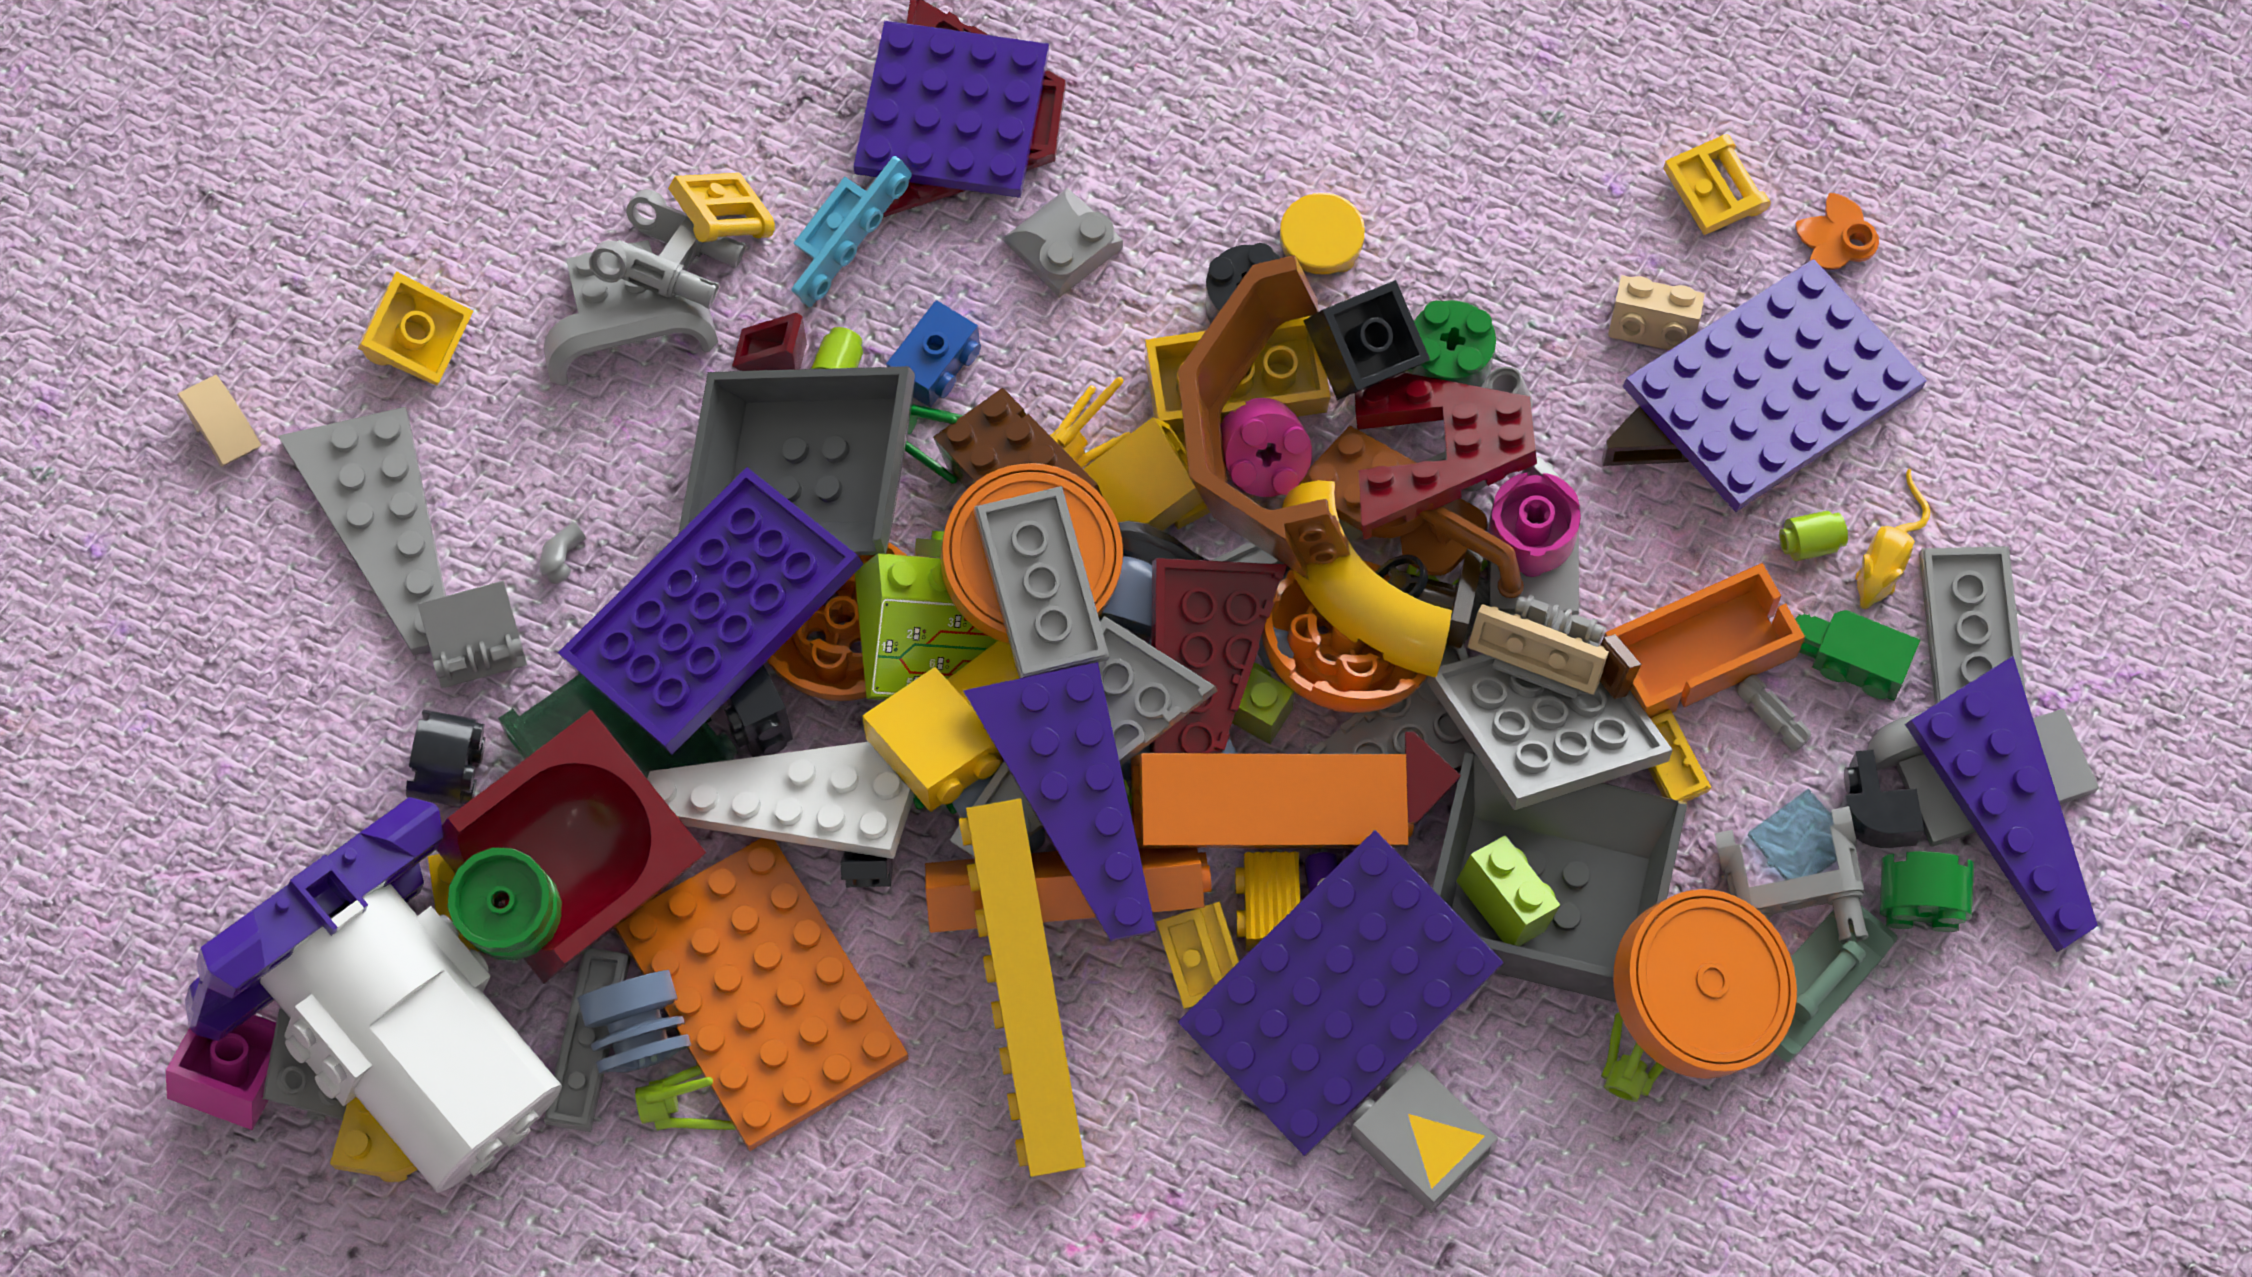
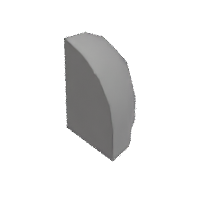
M1922 712L1899 718L1883 726L1869 741L1867 750H1874L1877 770L1898 765L1900 761L1924 754L1904 725Z

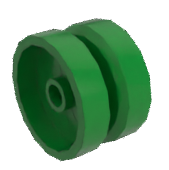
M491 848L474 854L458 868L449 886L447 907L453 925L480 952L497 960H520L536 954L552 940L560 924L562 901L556 884L530 856L513 848ZM510 899L509 904L506 906L505 900Z

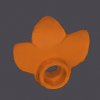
M1828 194L1825 216L1801 219L1795 224L1801 241L1814 249L1810 261L1814 259L1826 270L1839 269L1850 260L1855 262L1866 261L1874 256L1879 246V236L1875 228L1870 223L1864 221L1861 207L1840 194ZM1853 239L1860 240L1864 246H1856L1850 241Z

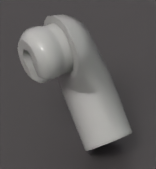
M575 522L570 523L549 539L542 548L539 568L542 575H547L549 581L553 584L561 583L568 578L571 571L564 563L566 554L586 539L585 534Z

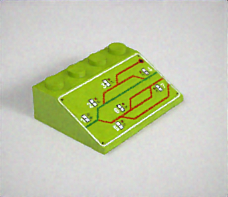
M878 553L855 572L867 699L886 700L934 667L948 679L998 641L975 628L953 604L943 581L940 558Z

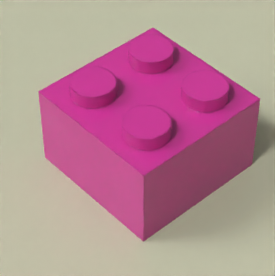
M254 1015L220 1041L198 1036L189 1028L165 1070L167 1099L253 1130L269 1101L262 1098L276 1022Z

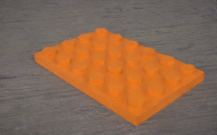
M758 839L653 898L615 928L642 975L663 970L670 971L678 1000L663 1009L668 1017L683 1016L685 1024L675 1029L679 1036L689 1035L691 1047L687 1048L700 1068L703 1076L713 1079V1084L710 1087L749 1152L909 1059L906 1049L775 840Z

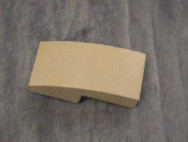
M217 375L205 379L177 394L195 429L203 434L220 467L262 446L241 409Z

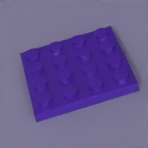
M884 20L854 161V174L878 177L891 158L896 156L903 161L912 173L909 182L1021 198L1047 67L1049 44Z

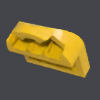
M357 1097L347 1103L330 1165L338 1170L378 1176L385 1182L407 1180V1175L417 1170L414 1164Z

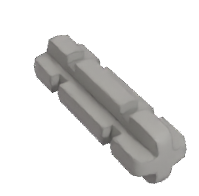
M1751 675L1739 685L1738 695L1747 704H1754L1753 710L1776 734L1781 733L1784 736L1782 741L1791 750L1796 751L1805 745L1810 739L1811 731L1801 721L1796 723L1793 720L1796 716L1772 691H1765L1766 685L1758 676Z

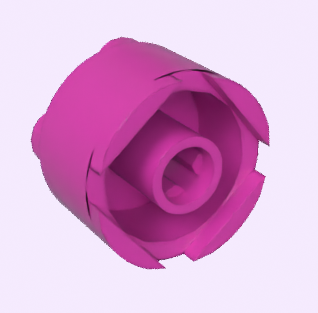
M1254 398L1246 401L1245 405L1235 411L1232 410L1226 415L1221 423L1225 467L1233 482L1249 494L1260 497L1287 495L1290 490L1299 485L1309 470L1312 460V446L1309 436L1297 416L1282 402L1270 398ZM1271 443V446L1269 448H1266L1267 444Z
M1522 473L1513 476L1500 487L1495 495L1488 533L1509 544L1514 549L1520 572L1528 577L1540 576L1542 573L1551 571L1563 564L1574 549L1581 521L1578 496L1567 482L1553 474L1528 475V473Z

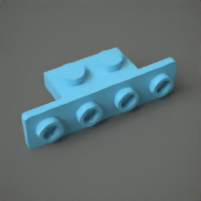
M896 156L891 158L867 191L844 176L794 241V245L813 259L792 287V292L809 308L813 306L816 300L823 298L831 287V281L839 270L853 260L859 244L868 233L873 232L880 225L883 213L893 200L902 196L906 191L912 173L903 161Z

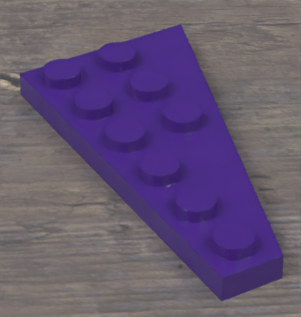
M2012 656L1904 725L2055 951L2058 952L2096 928L2098 924L2014 656Z

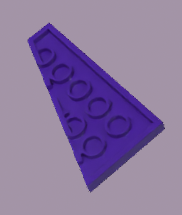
M1098 662L963 690L965 697L976 712L991 741L1002 756L1010 773L1057 849L1059 856L1070 871L1110 942L1155 933V923Z

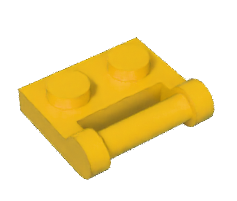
M1728 134L1719 136L1665 160L1663 167L1704 236L1747 216H1757L1766 211L1771 205V201L1766 193L1758 190L1734 151L1736 145ZM1712 159H1720L1743 199L1736 200Z
M740 173L674 176L668 187L681 209L694 224V235L699 242H713L718 237L752 235L754 238L761 239L769 238L774 233L775 223L773 217ZM744 214L747 217L740 219L717 220L715 218V216Z

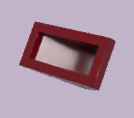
M795 312L743 328L732 367L740 371L800 369L807 345L803 317Z
M1405 732L1408 823L1417 825L1458 782L1461 775L1415 732Z

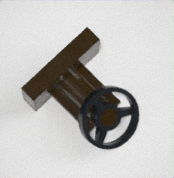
M1467 548L1458 585L1428 579L1426 566L1418 557L1413 555L1394 557L1378 568L1375 573L1381 578L1390 571L1392 577L1388 583L1402 592L1434 606L1452 610L1446 645L1462 648L1483 562L1482 556ZM1408 563L1416 564L1420 567V576L1399 572L1397 566Z

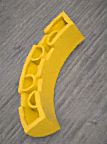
M1317 480L1302 483L1289 491L1283 501L1282 508L1326 498L1331 515H1335L1339 522L1335 508V482ZM1340 525V531L1342 535L1345 536L1343 529ZM1350 543V555L1339 557L1328 564H1308L1309 580L1293 570L1295 579L1318 612L1351 641L1356 643L1360 639L1372 648L1384 653L1383 659L1413 672L1437 677L1447 642L1452 610L1418 600L1389 584L1360 558Z

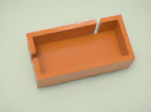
M1763 563L1611 629L1604 634V637L1616 634L1641 663L1630 691L1649 718L1671 710L1673 713L1677 710L1679 701L1683 707L1689 706L1738 684L1751 675H1758L1796 658L1805 638L1787 604L1785 603L1778 607L1781 594ZM1774 616V619L1771 624L1769 618Z

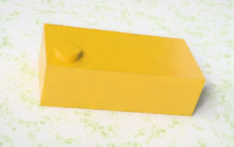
M1310 316L1284 322L1276 328L1223 407L1220 414V424L1232 410H1237L1245 405L1246 401L1254 398H1270L1280 401L1297 417L1327 413L1331 397L1327 375L1303 320ZM1205 331L1145 339L1144 358L1154 417L1169 424L1175 434L1182 432L1184 428L1178 370Z

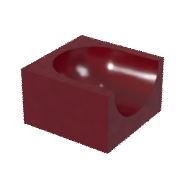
M589 710L450 815L442 824L443 839L440 847L437 849V852L456 874L458 868L474 854L491 848H513L530 856L556 884L562 901L560 924L551 941L536 954L523 958L543 984L674 883L706 854L704 849L592 710ZM510 899L505 900L506 906L509 904Z

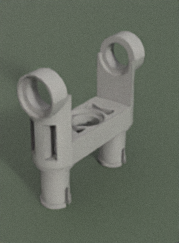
M645 189L635 193L626 209L629 221L639 229V232L668 244L661 254L657 256L621 240L603 241L597 245L589 257V266L592 273L605 282L611 283L623 279L667 298L669 296L673 297L676 294L710 309L717 295L719 283L687 272V269L696 256L700 257L702 254L737 268L743 257L746 243L738 242L729 237H718L713 242H699L694 235V224L686 213L667 206L665 199L653 190ZM647 203L655 210L656 218L646 219L642 217L636 208L637 204ZM610 252L616 255L620 260L621 267L613 269L606 266L601 259V253Z
M1849 806L1831 810L1834 825H1831L1830 829L1839 870L1749 887L1740 844L1736 845L1733 830L1714 833L1722 872H1725L1729 894L1754 906L1769 921L1773 914L1829 904L1833 905L1840 943L1845 944L1848 940L1852 941L1849 924L1854 926L1857 942L1869 937L1860 899L1864 897L1865 889L1855 848L1857 841Z

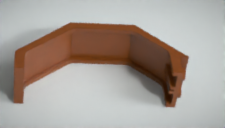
M1292 255L1252 265L1179 368L1178 377L1189 477L1213 518L1283 564H1287L1289 568L1309 580L1308 564H1328L1339 557L1350 555L1348 538L1342 535L1336 516L1331 515L1327 499L1269 510L1259 506L1227 484L1220 414L1223 407L1276 328L1284 322L1311 316L1319 312L1317 298L1296 256Z

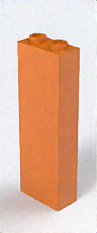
M1141 753L1131 758L1132 822L1138 848H1357L1374 830L1393 848L1408 845V837H1411L1413 834L1414 823H1408L1406 754Z
M1138 848L1152 912L1205 908L1203 893L1212 892L1210 866L1207 863L1206 852L1198 853L1197 848ZM1058 851L1031 853L1043 922L1096 918L1070 871L1059 856ZM975 858L925 863V889L930 933L978 929L975 910L984 909L981 891L971 892L967 864L975 863Z

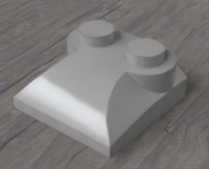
M1068 188L1004 237V242L1059 298L1123 248V240L1114 232L1112 221L1106 215L1094 212Z

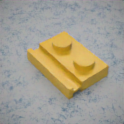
M1219 901L1206 905L1205 908H1197L1156 921L1184 1009L1192 1007L1239 962L1221 903Z

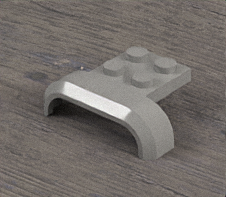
M649 240L628 243L652 253ZM592 252L566 259L578 313L562 319L550 329L544 341V355L550 381L564 386L568 384L567 369L576 358L587 353L673 333H686L694 336L701 343L702 350L710 352L718 343L712 315L708 308L676 294L673 297L669 296L667 298L623 279L611 283L602 281L590 269L589 257ZM610 252L601 253V259L606 266L613 269L621 267L620 260L616 255Z

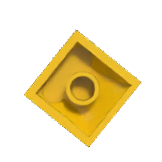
M396 271L384 291L357 349L363 351L366 358L377 365H391L437 386L471 318L473 310Z

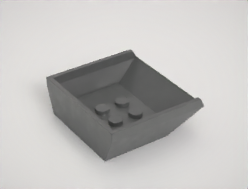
M909 366L708 372L678 534L748 467L857 555L886 554L894 520L909 428L915 373Z
M1466 750L1432 889L1505 963L1495 972L1496 974L1616 1002L1613 973L1619 944L1629 926L1640 914L1667 899L1687 802L1611 784L1599 783L1514 810L1475 752ZM1505 835L1515 848L1520 849L1524 853L1529 866L1543 883L1550 886L1556 900L1561 905L1546 931L1521 946L1504 943L1456 882L1472 853Z

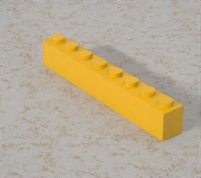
M1018 798L967 807V817L960 818L959 825L963 846L972 845L975 863L967 864L971 892L981 891L984 908L975 910L979 938L989 937L991 955L983 956L987 984L996 982L999 1000L991 1002L995 1029L1004 1028L1007 1046L1000 1047L999 1053L1003 1075L1013 1074L1016 1091L1007 1093L1011 1121L1021 1120L1024 1138L1015 1139L1019 1167L1029 1166L1030 1177L1083 1168L1086 1166L1022 800Z

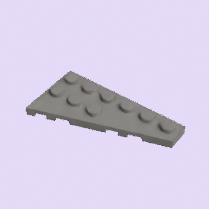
M406 407L279 435L281 444L298 468L304 481L311 489L322 510L364 574L365 579L382 603L413 656L431 652L417 604L444 597L446 592Z
M1104 616L1100 624L1108 649L1109 659L1099 662L1098 665L1120 766H1122L1218 690L1210 682ZM1003 762L973 806L1021 798L1028 838L1042 828L1041 823L1010 773L1009 768ZM959 825L950 841L974 857L973 846H963Z

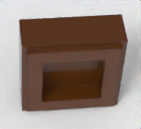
M1614 634L1604 637L1600 644L1609 653L1599 682L1614 699L1627 696L1641 667V663L1617 635Z

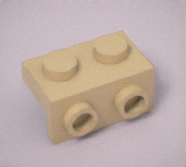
M1621 275L1608 336L1614 339L1671 350L1697 333L1705 293L1694 291L1692 288L1683 285L1670 286L1652 282L1650 279L1641 276L1627 277Z

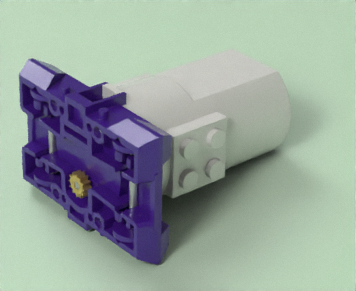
M409 797L328 856L325 854L290 879L288 885L201 946L196 961L199 977L189 985L185 1006L189 1028L198 1036L220 1041L275 1000L290 1017L284 1035L287 1039L285 1044L288 1051L299 1063L306 1062L316 1073L315 1080L321 1091L331 1099L336 1097L343 1106L357 1097L436 1192H441L457 1185L470 1174L474 1177L477 1176L496 1159L494 1155L506 1146L512 1148L522 1141L531 1132L529 1127L558 1097L562 1085L483 993L491 977L488 973V965L477 951L473 949L469 951L458 938L457 928L447 916L443 914L439 916L432 906L417 916L407 904V902L421 892L424 885L419 862L437 850L443 839L439 808L434 803Z

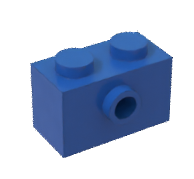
M935 300L888 360L886 366H909L915 373L913 398L931 408L939 397L945 398L951 392L956 382V375L964 365L970 366L977 358L981 349L978 325L940 301Z

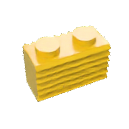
M1299 852L1244 853L1243 867H1235V894H1244L1245 910H1236V936L1245 937L1246 951H1251L1300 903Z

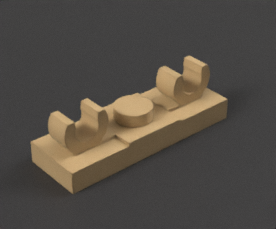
M1481 605L1467 648L1594 695L1609 653L1603 646L1599 645L1596 647L1582 642V639L1579 637L1574 639L1565 633L1527 619H1521L1520 615L1515 614L1513 616L1498 610L1499 607Z

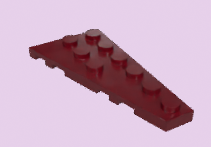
M1156 558L1152 561L1151 646L1213 684L1218 691L1151 742L1150 753L1222 754V751L1225 750L1230 736L1228 733L1235 712L1239 709L1260 647L1259 641L1266 620L1270 617L1274 605L1273 599L1287 564Z

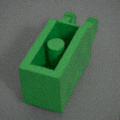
M1848 610L1834 613L1831 622L1816 616L1811 617L1810 614L1806 615L1805 613L1803 615L1799 614L1795 618L1805 636L1799 653L1815 659L1812 668L1819 670L1825 678L1831 681H1846L1861 687L1864 693L1873 698H1888L1895 701L1920 639Z

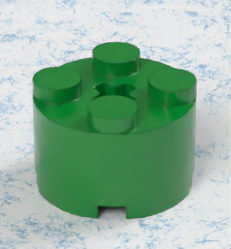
M1435 300L1429 302L1416 317L1414 323L1430 360L1410 370L1409 373L1481 387L1491 373L1496 347V334L1490 315L1486 311L1462 301Z
M1926 851L1906 852V861L1894 862V854L1882 857L1879 913L1886 917V926L1893 929H1911L1914 922L1932 923L1933 931H1959V924L1965 923L1972 918L1974 862L1967 859L1964 865H1959L1958 855Z

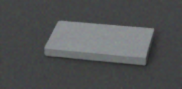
M1062 486L975 506V519L1019 679L1107 661L1109 659L1108 649Z
M2009 546L1922 548L1919 553L1935 704L2014 656L2026 694Z
M2064 709L2033 718L2060 805L2096 793L2099 786ZM1924 754L1898 762L1896 768L1905 789L1917 788L1924 833L1931 847L1976 832Z

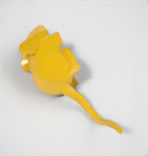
M1907 469L1906 480L1912 494L1922 508V518L1918 522L1898 525L1895 528L1881 526L1876 532L1866 554L1863 555L1862 567L1855 575L1860 596V607L1862 609H1868L1888 595H1893L1896 582L1904 574L1915 543L1913 538L1907 533L1923 528L1929 521V505L1913 483L1911 469Z

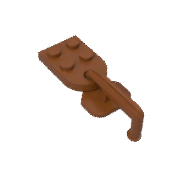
M1349 425L1314 462L1299 485L1317 480L1335 482L1334 498L1338 518L1362 531L1359 470L1372 469L1377 466L1390 467L1416 464V462ZM1461 498L1435 510H1425L1410 521L1406 522L1400 517L1372 530V536L1377 538H1395L1400 536L1402 555L1418 557L1426 566L1428 575L1441 576L1454 570L1465 558L1468 548L1498 565L1500 579L1497 588L1502 596L1516 598L1521 595L1524 589L1514 549L1509 544L1488 533V521L1485 513ZM1410 564V565H1412L1413 567H1415V568H1417L1418 570H1420V567H1419L1418 565H1416V564Z

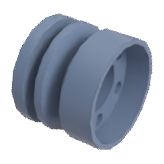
M669 970L631 978L577 997L585 1026L591 1028L607 1026L609 1031L608 1035L591 1044L593 1052L614 1048L615 1055L596 1062L599 1074L607 1072L629 1073L668 1061L679 1051L691 1047L688 1034L668 1038L666 1031L685 1024L683 1016L661 1017L660 1009L678 1000Z

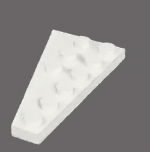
M869 742L650 771L647 778L684 826L891 859L895 857L914 798V793Z

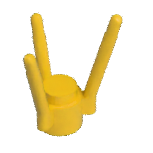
M1117 377L1076 420L1096 391V387L1090 385L1059 427L1050 435L1081 468L1093 459L1103 455L1131 434L1130 432H1125L1085 453L1084 448L1088 445V442L1080 432L1123 384L1122 377Z

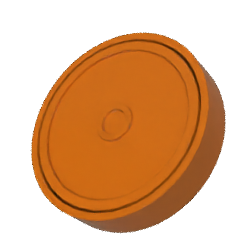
M1035 463L1017 464L997 469L972 484L961 495L949 515L945 526L940 557L945 587L953 604L963 617L975 628L996 640L1010 644L975 519V506L1062 486L1098 617L1103 613L1114 594L1123 563V543L1118 522L1112 509L1101 494L1088 482L1067 470Z
M1708 889L1689 890L1655 904L1632 922L1622 937L1615 957L1613 973L1614 992L1625 1026L1637 1044L1652 1059L1676 1073L1688 1077L1711 1079L1731 1075L1755 1065L1769 1056L1779 1046L1792 1023L1797 1000V984L1790 953L1772 923L1754 906L1734 895Z

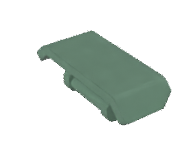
M1862 905L1865 927L1869 935L1867 939L1857 942L1854 926L1849 924L1852 941L1848 940L1845 944L1840 943L1833 910L1791 956L1797 984L1795 1013L1787 1034L1773 1051L1785 1062H1790L1801 1052L1881 962L1898 940L1896 933Z

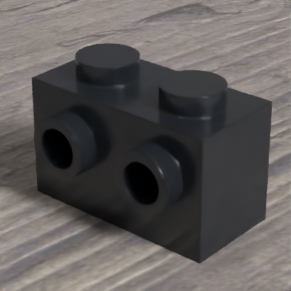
M763 664L727 700L728 706L723 708L729 721L728 727L737 746L741 748L746 745L752 757H758L762 754L764 756L776 754L786 747L787 742L793 740L786 707Z

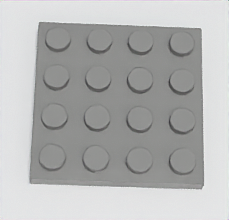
M1486 654L1439 668L1437 677L1428 676V685L1514 810L1660 765L1670 760L1672 748L1630 690L1626 697L1614 699L1599 682L1594 695L1580 690L1576 699L1492 668L1495 658Z

